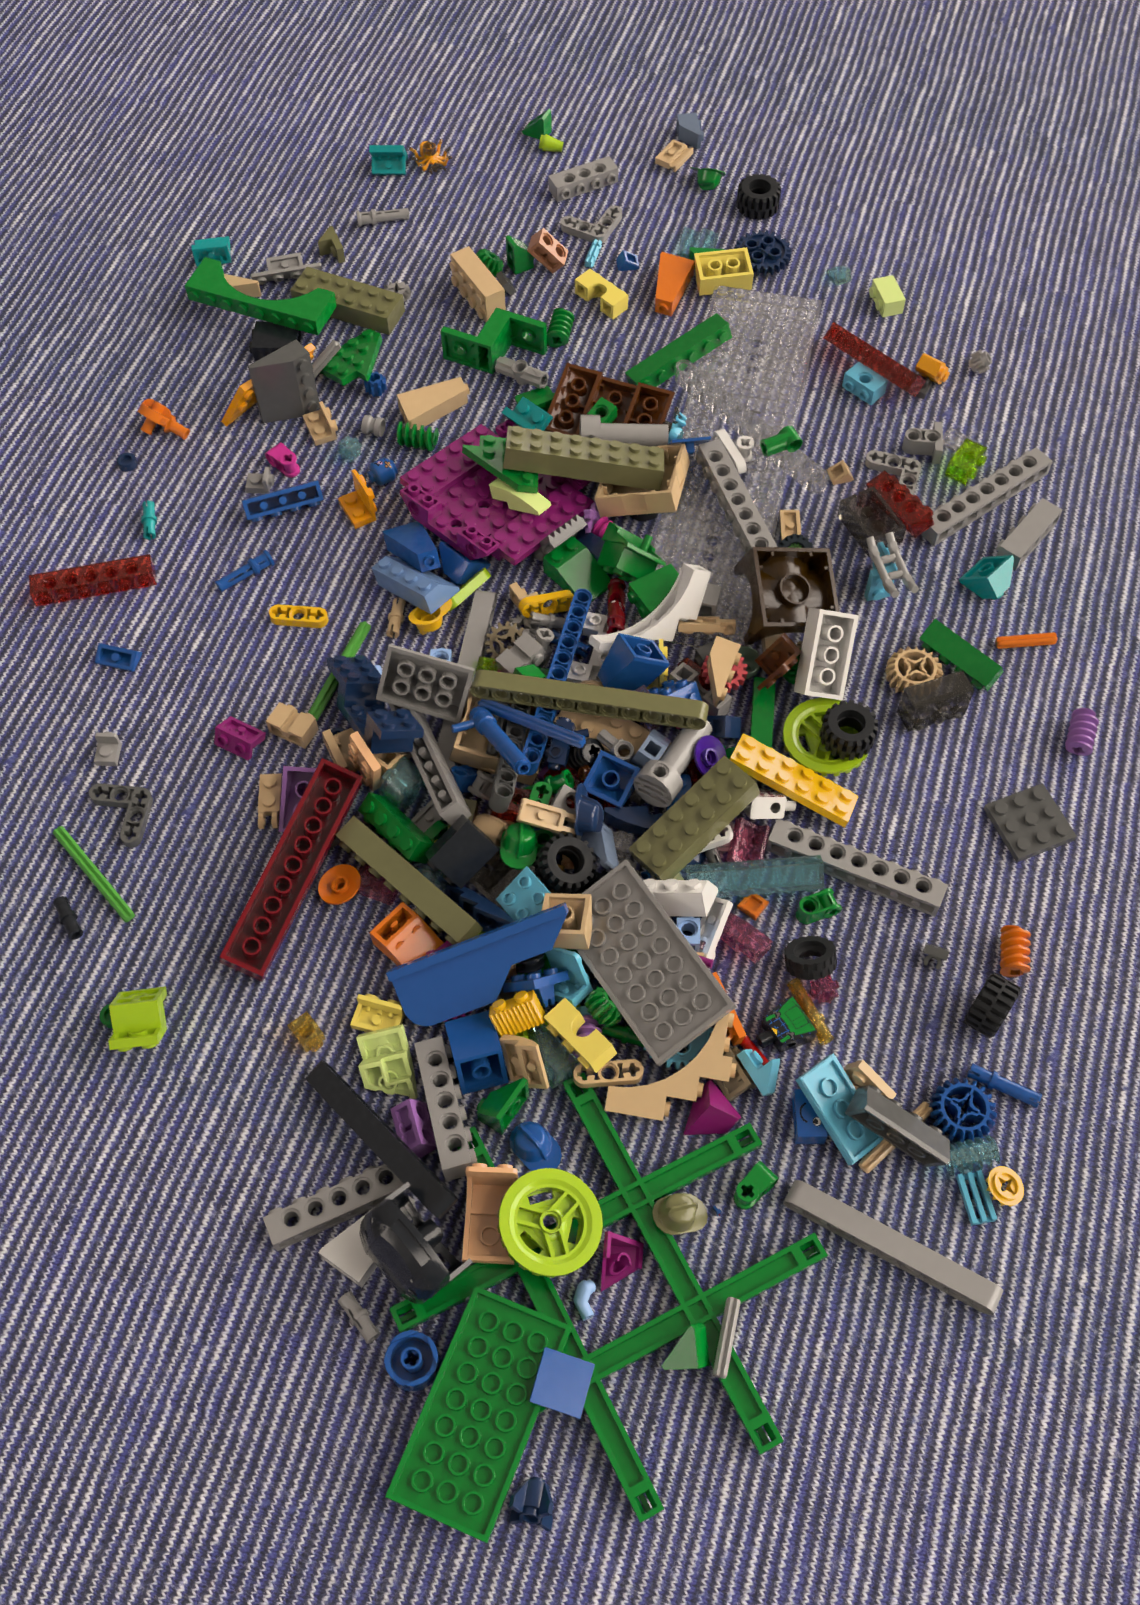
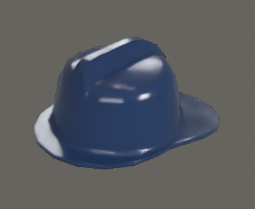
M579 783L575 792V834L582 837L584 832H600L602 830L604 810L597 800L588 797L584 784Z

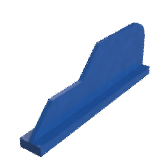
M566 902L391 968L386 975L389 982L392 981L405 1015L417 1025L432 1026L495 1002L513 964L552 950L569 912Z

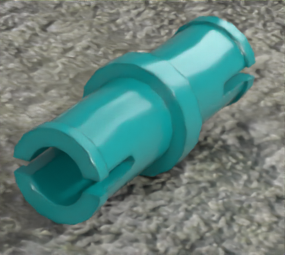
M148 500L147 506L145 501L142 503L143 516L141 517V523L143 524V538L151 540V534L152 539L156 538L155 525L157 524V517L155 516V503Z

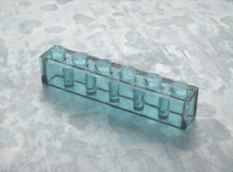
M820 855L686 865L685 880L698 879L710 881L718 888L716 897L721 899L728 896L748 897L750 894L768 896L777 892L792 894L796 891L804 890L816 892L818 889H824V863Z

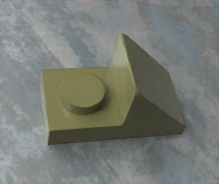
M329 226L318 241L320 255L323 256L331 253L333 257H336L339 264L346 262L343 246L333 226Z

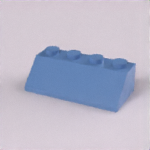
M385 556L371 567L380 587L429 614H433L460 591L458 586L430 571L421 573L397 557Z

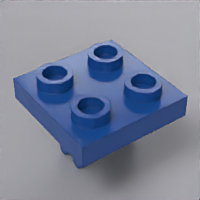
M557 967L543 970L544 973L540 969L530 972L526 976L524 974L511 976V981L503 984V991L515 992L525 990L529 992L534 990L542 1007H548V1004H555L554 984L569 980L568 970L558 971Z

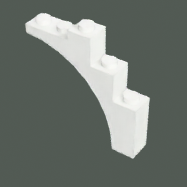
M683 563L678 578L668 595L646 618L619 632L605 635H590L588 643L595 648V651L607 654L618 633L650 639L658 643L659 639H663V643L664 641L673 642L679 620L685 622L688 619L697 620L711 572L700 565Z

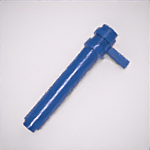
M474 707L470 711L468 721L451 725L453 733L475 728L481 735L487 738L515 773L525 775L530 771L531 763L528 758L500 728L495 717L485 707Z

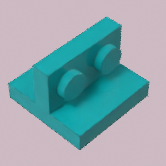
M369 145V153L372 156V175H406L408 154L403 145Z
M525 397L521 398L513 411L508 407H505L502 411V414L507 419L522 428L544 431L553 419L549 413Z

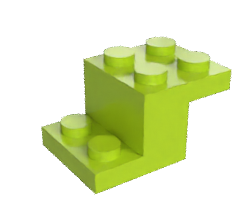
M166 986L123 991L116 995L109 1005L113 1035L108 1040L109 1050L117 1049L118 1052H125L131 1050L132 1047L142 1046L143 1049H150L159 1044L167 1030L163 1001L167 996Z

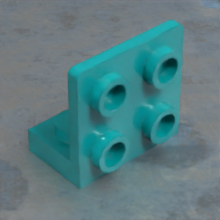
M229 236L195 240V245H192V253L196 267L199 266L204 257L221 261V264L231 263Z

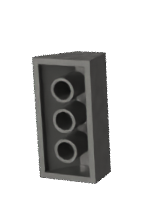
M867 1085L857 1088L845 1114L925 1167L949 1164L950 1140L942 1135L943 1132L940 1129L928 1126L922 1122L923 1119L919 1115L912 1112L908 1113L902 1109L901 1103L894 1099H887L881 1095L882 1091L875 1086Z

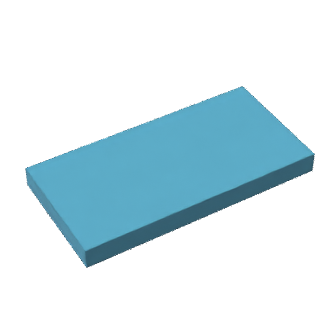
M834 1053L825 1057L796 1079L799 1087L848 1165L856 1163L883 1140V1138L845 1114L856 1092V1088Z

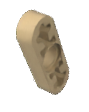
M635 1059L608 1061L597 1072L598 1080H595L594 1071L590 1067L586 1070L579 1064L573 1071V1080L580 1088L637 1084L643 1078L644 1068L641 1062ZM619 1067H622V1072H626L622 1073V1078H619ZM630 1067H634V1070L638 1071L636 1076L633 1077L628 1072ZM606 1068H611L615 1071V1076L612 1079H605L601 1072ZM581 1071H586V1074L589 1075L587 1080H582L580 1076Z

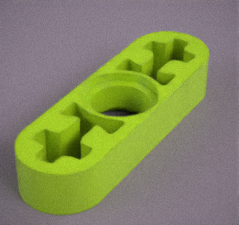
M485 567L473 575L459 588L460 591L451 597L452 607L449 612L455 609L491 577V574Z

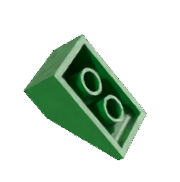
M574 536L543 557L544 573L563 590H569L574 595L576 590L586 589L592 594L591 602L608 590V583L611 579L606 572L602 571L603 568L597 564L596 559L587 547Z

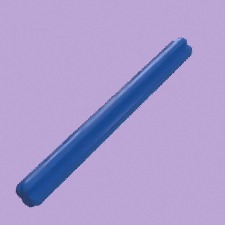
M481 699L478 701V705L485 707L490 713L577 748H583L584 744H586L585 736L493 700Z

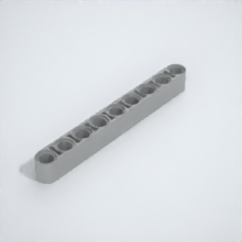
M794 1180L783 1202L787 1208L987 1315H994L1003 1294V1289L999 1285L803 1181Z

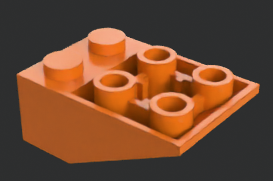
M403 901L369 932L373 945L397 966L423 957L429 950H436L444 943L424 920Z

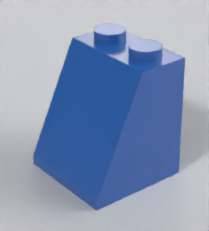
M618 633L597 676L604 687L641 692L669 667L670 663L654 640Z
M489 1011L444 1022L462 1095L509 1083L497 1031L489 1018Z

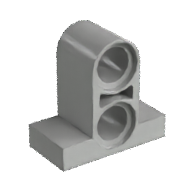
M934 422L933 429H908L905 432L902 450L907 454L931 455L932 464H940L943 453L942 422Z

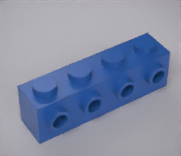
M314 480L242 499L241 501L247 520L257 522L263 520L265 515L270 514L271 517L282 515L284 510L289 509L290 512L301 510V506L306 504L309 507L319 505L320 501L324 500L319 481Z

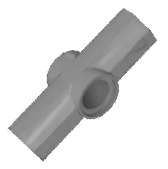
M504 356L496 360V372L516 379L519 385L529 384L541 389L545 388L548 384V373L528 366L525 360L515 361Z

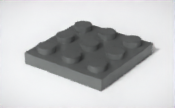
M1043 783L985 804L984 811L1016 863L1075 841L1077 837Z

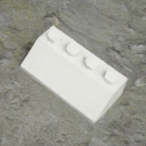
M643 880L669 916L707 917L718 893V888L708 880Z

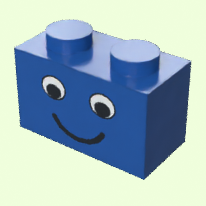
M794 1089L791 1098L795 1144H825L827 1137L830 1136L803 1091L801 1089Z

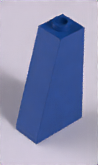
M418 521L382 531L387 550L421 573L441 567L437 548L424 526Z

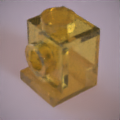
M307 1011L287 1025L291 1035L306 1053L310 1050L315 1052L323 1046L322 1041L325 1040V1036Z

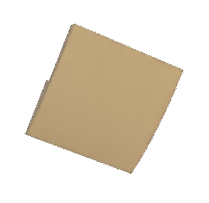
M504 1034L499 1041L510 1081H517L524 1077L528 1080L529 1088L548 1089L550 1086L538 1044L524 1037Z

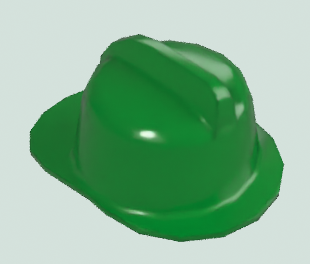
M690 167V169L697 171V182L700 188L706 191L714 190L718 187L721 178L726 175L725 172L717 169Z
M516 822L508 826L506 831L503 832L500 855L507 866L514 869H524L526 866L530 867L535 862L537 838L534 829L530 825Z

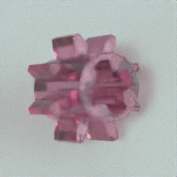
M831 975L810 981L812 987L810 990L811 997H817L819 1004L822 1002L830 1004L835 997H839L836 990L839 988L838 981H832Z

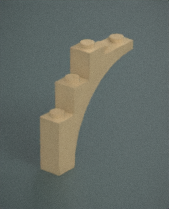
M728 1013L716 1023L708 1042L698 1055L680 1071L666 1079L648 1085L635 1087L608 1086L604 1111L663 1121L664 1116L669 1117L671 1102L666 1101L667 1097L696 1102L697 1097L702 1098L704 1083L699 1082L700 1078L729 1083L730 1078H735L737 1064L732 1063L733 1057L723 1056V1053L729 1052L731 1038L726 1037L727 1027L732 1028L734 1013Z

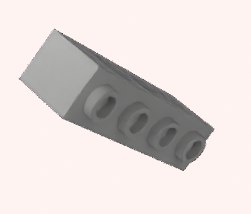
M607 156L549 175V191L555 200L560 202L617 183L618 167L611 157Z

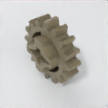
M506 621L505 626H502L499 622L498 629L491 627L492 634H486L490 641L484 643L485 646L490 647L486 650V654L492 653L491 661L506 650L502 641L510 640V645L514 646L516 641L514 636L516 634L520 637L524 630L523 627L518 630L516 628L517 623L510 626L509 621ZM502 631H508V633L505 635H497ZM493 643H495V645H498L500 650L499 654L495 651Z

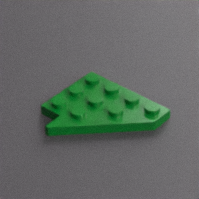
M367 329L361 335L349 339L347 343L341 346V349L320 373L342 386L358 377L366 382L369 381L382 343L381 334L372 329Z
M480 435L479 446L463 445V454L516 491L537 493L538 473L503 468L506 438Z

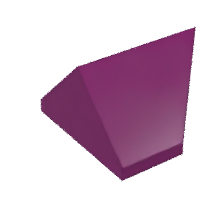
M709 1080L703 1086L702 1098L697 1097L696 1102H693L683 1135L726 1134L742 1118L712 1080Z
M610 1231L605 1232L601 1292L638 1269H642L644 1243Z

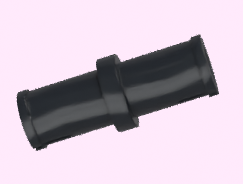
M61 896L56 898L53 904L59 914L58 920L60 924L64 925L69 939L75 940L83 935V931L77 922L78 916L76 912L71 909L67 897Z

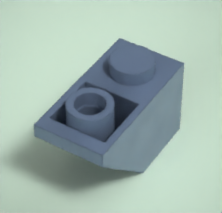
M697 113L677 114L676 130L678 139L700 149L701 141H704V132L701 130V120H698Z
M653 729L631 762L642 769L647 761L659 760L671 740Z

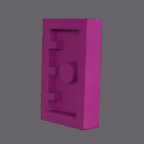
M230 716L215 727L214 744L249 761L252 758L253 748L265 740L266 733Z

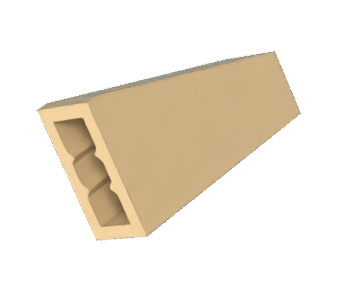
M457 377L397 394L398 407L405 424L407 422L410 423V429H412L414 424H417V430H419L421 425L425 427L467 404V395L470 394L467 383L464 384L462 378Z

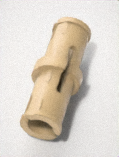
M397 598L393 599L392 609L388 614L389 624L386 635L390 638H393L394 633L395 638L399 637L400 626L404 622L403 611L406 602L402 598H399L398 603Z

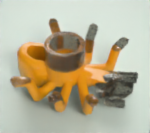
M442 139L438 142L437 151L435 143L421 142L419 146L421 156L418 155L415 149L409 147V150L415 155L411 159L416 161L418 167H422L424 172L429 164H431L430 174L437 172L438 169L446 171L444 166L447 165L448 160L452 159V156L446 157L451 149L448 147L445 149L443 156H438L443 142Z

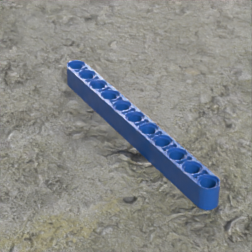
M581 588L574 593L546 679L566 681L592 600V594L586 589ZM537 707L534 716L553 723L557 710ZM532 729L529 731L522 752L531 761L530 771L525 774L528 776L534 775L537 772L548 740L547 735Z

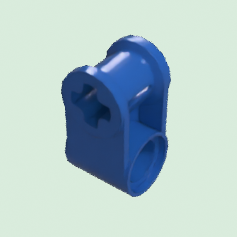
M468 765L451 767L450 771L461 794L470 792L468 787L472 786L477 777L475 768Z

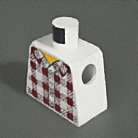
M759 788L760 794L743 810L750 819L784 818L785 811H795L796 801L786 798L775 789Z

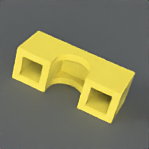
M589 269L575 279V293L587 302L593 298L600 297V311L611 319H615L628 309V294L593 270Z
M566 998L562 999L544 1016L548 1023L546 1029L553 1037L556 1038L559 1035L564 1040L561 1044L570 1054L574 1051L579 1056L577 1060L586 1070L590 1067L597 1073L617 1054L613 1045L597 1029L588 1036H577V1031L585 1023V1020L581 1013Z

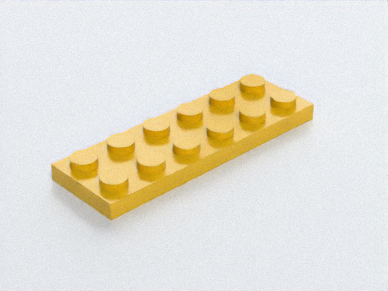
M742 734L730 757L734 764L754 779L845 828L858 799L856 794L804 767L793 759L782 755L773 748L760 743L753 737Z

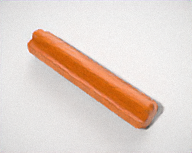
M1050 632L996 637L995 644L997 649L1053 645L1057 642V634Z

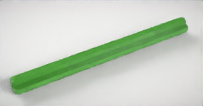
M366 621L360 622L341 656L355 657L369 633L371 625ZM332 672L308 713L316 718V721L320 718L339 685Z
M59 826L57 829H54L53 834L123 921L129 922L135 917L133 911L65 828Z

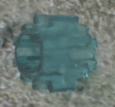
M347 436L344 440L342 439L338 442L339 450L337 451L342 459L346 458V460L353 461L355 457L357 458L361 455L360 448L362 445L358 442L357 438L353 439V437Z

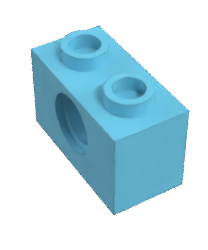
M857 362L845 372L842 387L869 405H872L885 394L888 380L861 362Z

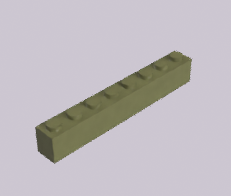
M354 815L336 834L341 840L339 845L347 853L352 850L356 854L353 858L362 866L367 863L371 867L368 871L377 879L383 877L386 880L383 884L389 890L400 892L401 894L398 897L406 905L409 906L412 903L416 906L414 911L422 919L428 917L431 920L429 925L438 933L443 930L447 934L445 939L452 945L475 937L483 930L476 920Z

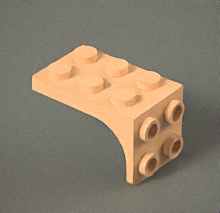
M358 731L350 735L348 759L354 769L357 768L361 776H363L362 782L366 787L369 786L372 792L407 772L408 766L405 763L389 781H386L381 777L380 764Z
M474 1163L472 1166H467L465 1171L467 1198L462 1262L470 1258L473 1263L514 1264V1260H511L506 1248L502 1246L501 1236L497 1228V1216L503 1196L510 1186L519 1179L518 1171L508 1164L487 1167L483 1163Z

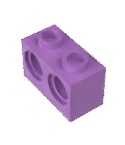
M409 1098L390 1109L397 1135L419 1158L437 1149L427 1103Z

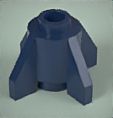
M531 1477L529 1480H525L512 1494L509 1507L512 1509L509 1519L510 1524L514 1525L524 1521L529 1524H538L542 1529L551 1531L554 1503L550 1487L545 1483V1480L539 1477Z

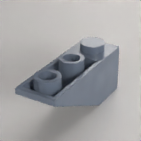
M604 822L600 832H584L580 840L589 842L587 846L593 848L592 856H596V859L597 857L600 858L597 861L607 870L610 867L614 869L619 865L613 832Z

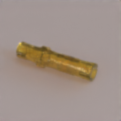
M795 978L789 981L786 986L817 1030L816 1036L820 1044L826 1045L833 1041L834 1036L824 1022V1015L820 1014L801 980Z

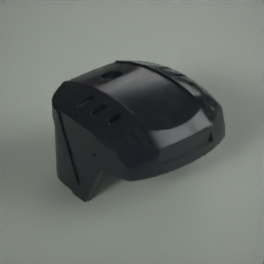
M406 1182L365 1215L360 1224L359 1235L366 1255H369L396 1289V1293L414 1304H423L473 1262L470 1258L465 1262H460L441 1243L443 1234L440 1228L430 1218L426 1221L421 1218L408 1197L411 1185L409 1182ZM401 1207H404L406 1209V1211L412 1218L413 1223L400 1210ZM437 1254H440L450 1264L448 1269H446Z

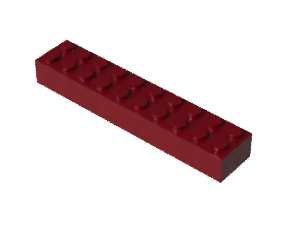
M324 758L321 759L219 957L221 964L261 982L264 981L362 785L363 776Z

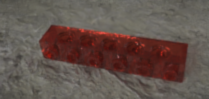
M835 322L832 323L823 337L830 344L880 374L913 397H916L926 382L916 373Z
M150 554L29 575L30 595L36 606L157 585L155 565Z

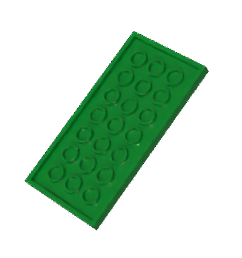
M475 1286L385 1497L488 1544L542 1407L529 1402L544 1347L563 1353L572 1331V1326Z

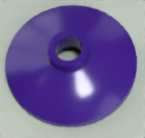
M703 736L695 744L694 760L702 775H705L724 755L727 757L724 746L714 736Z

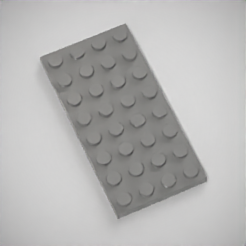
M627 859L582 893L591 894L592 934L589 950H576L658 1066H661L737 1007Z

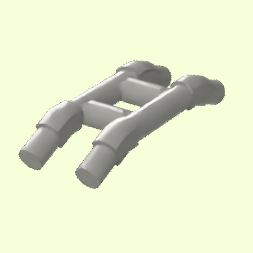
M889 532L885 534L890 554L881 557L874 536L866 538L870 558L874 562L887 593L893 598L899 596V591L892 582V580L902 578L904 585L912 593H917L919 587L908 572L899 552L897 541H895L894 533ZM895 562L898 571L887 573L884 564Z

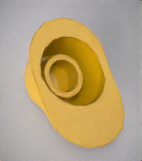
M450 598L433 614H429L417 607L409 613V621L416 625L421 635L434 632L441 627L443 616L452 607V600Z

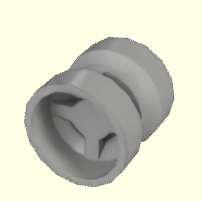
M365 415L362 420L361 431L363 434L374 433L375 436L382 437L386 421L384 418L378 417L375 419L371 415Z

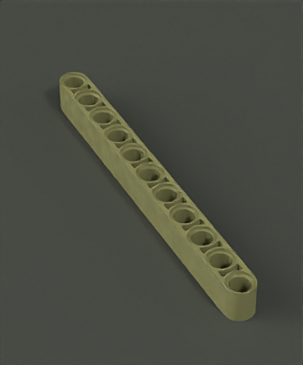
M477 670L470 688V693L480 699L693 730L705 728L709 710L708 704L700 700L490 670Z

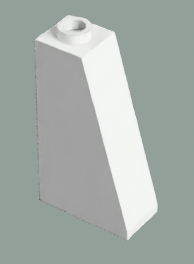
M408 1195V1197H409L411 1203L413 1204L414 1208L416 1209V1206L414 1205V1203H415L414 1199H412V1198ZM401 1207L400 1210L411 1221L412 1218L410 1217L404 1207ZM365 1215L327 1243L318 1252L324 1261L361 1288L377 1268V1265L369 1255H366L359 1235L360 1224Z

